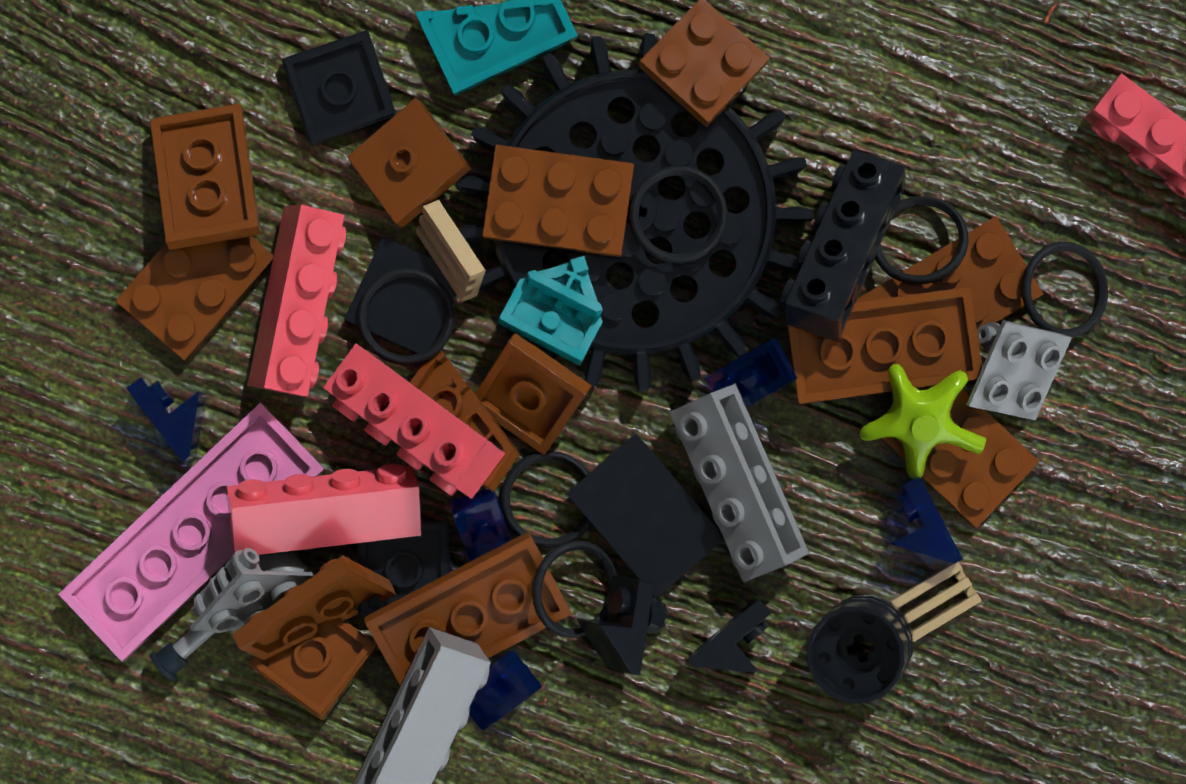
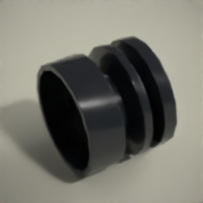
M853 595L839 601L813 628L807 643V665L815 683L829 696L845 703H869L885 696L898 683L908 668L914 652L913 631L906 615L891 601L876 595ZM860 635H863L865 642L873 641L874 646L868 654H865L862 647L855 648L854 646Z

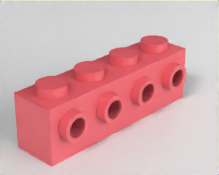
M1121 73L1108 85L1084 119L1092 124L1091 128L1098 136L1110 143L1116 142L1129 152L1128 156L1133 162L1148 171L1152 169L1166 180L1165 184L1168 188L1179 196L1186 198V121Z
M305 205L284 206L247 386L308 397L309 388L312 389L315 386L319 373V365L315 361L318 344L324 341L328 329V319L324 316L327 299L333 296L337 284V273L333 271L336 255L342 251L346 240V228L342 226L343 214Z
M357 343L323 387L337 398L332 405L336 410L353 422L360 415L369 422L364 431L385 446L393 440L401 446L396 454L418 471L425 464L434 471L429 480L451 496L458 489L472 499L505 455L502 450Z
M386 464L379 469L365 471L341 469L330 475L312 477L305 474H296L287 477L285 480L263 482L252 479L243 481L238 485L226 486L230 536L234 553L238 550L250 548L258 555L421 536L419 485L411 465Z

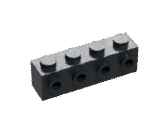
M854 149L847 165L840 164L832 182V190L835 191L830 203L824 201L821 204L815 220V228H818V231L813 241L806 240L798 258V266L801 269L796 280L788 279L781 296L780 304L785 306L787 325L839 342L905 190L906 166Z

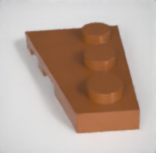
M441 350L433 358L424 361L410 383L505 453L483 483V486L494 492L520 453L443 350Z
M342 555L338 559L325 563L321 567L320 572L303 584L290 588L285 592L283 598L271 607L252 615L247 620V624L233 633V637L240 650L265 660L314 636L317 632L318 624L338 617L344 621L359 614L356 605L377 595L381 602L397 594L389 579Z

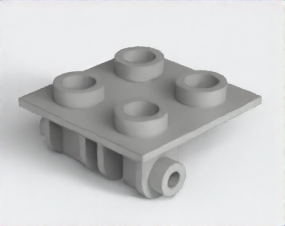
M1005 320L1002 321L1001 325L995 322L981 325L977 330L978 341L989 353L966 405L1036 420L1072 337Z
M253 549L238 550L227 562L226 567L221 568L217 572V576H214L201 593L194 598L193 612L198 618L190 626L191 631H213L215 633L237 631L247 624V620L252 615L271 607L283 598L286 591L294 586L303 584L313 577L312 572L261 571L258 564L260 560L259 555Z

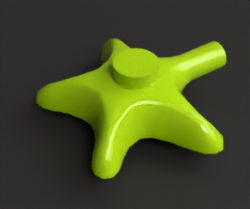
M893 364L889 368L888 377L893 394L892 407L882 417L868 423L860 430L859 437L863 441H872L886 437L898 438L902 442L905 451L906 471L909 477L915 480L922 478L927 457L932 448L938 444H953L978 455L981 454L986 444V438L960 428L953 422L950 415L955 398L968 381L965 372L961 370L953 372L927 390H919L911 384L904 369L899 364Z

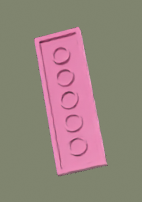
M260 402L58 595L121 661H125L232 558L234 550L230 536L226 486L238 485L243 481L252 479L263 482L285 480L287 477L296 474H305L310 477L319 476L326 469L270 410Z

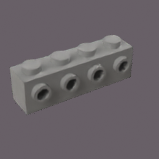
M736 384L712 392L670 411L669 413L675 424L676 434L685 447L693 466L695 478L702 486L712 509L713 519L721 530L730 551L731 561L738 569L742 581L746 582L808 555L809 551Z
M431 627L428 628L354 784H432L437 772L441 771L448 762L450 745L457 731L463 729L467 723L470 713L469 706L477 690L484 687L489 676V665L491 662L477 643Z

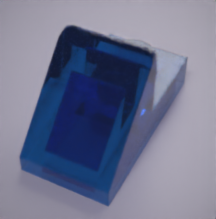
M775 337L704 379L711 392L736 384L746 408L767 396L788 388L798 378Z
M140 377L126 389L182 462L190 463L197 457L206 394L199 391L172 411L169 406L175 401L159 380L152 384L149 379Z
M921 478L910 479L898 485L902 495L897 497V502L908 522L916 519L919 527L887 544L947 563L955 564L963 560Z
M489 489L477 492L472 499L464 496L449 501L452 515L470 562L512 540L495 491L492 492Z
M514 650L505 654L489 667L490 671L486 684L482 689L477 690L469 706V715L482 732L542 687L528 666Z

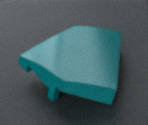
M585 257L574 258L569 263L538 272L536 270L529 271L526 278L519 280L497 324L580 366L603 322L601 318L603 309L597 301L588 275L589 269Z

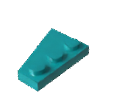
M508 0L499 4L474 7L473 5H467L449 10L415 12L454 97L578 39V34L561 0Z

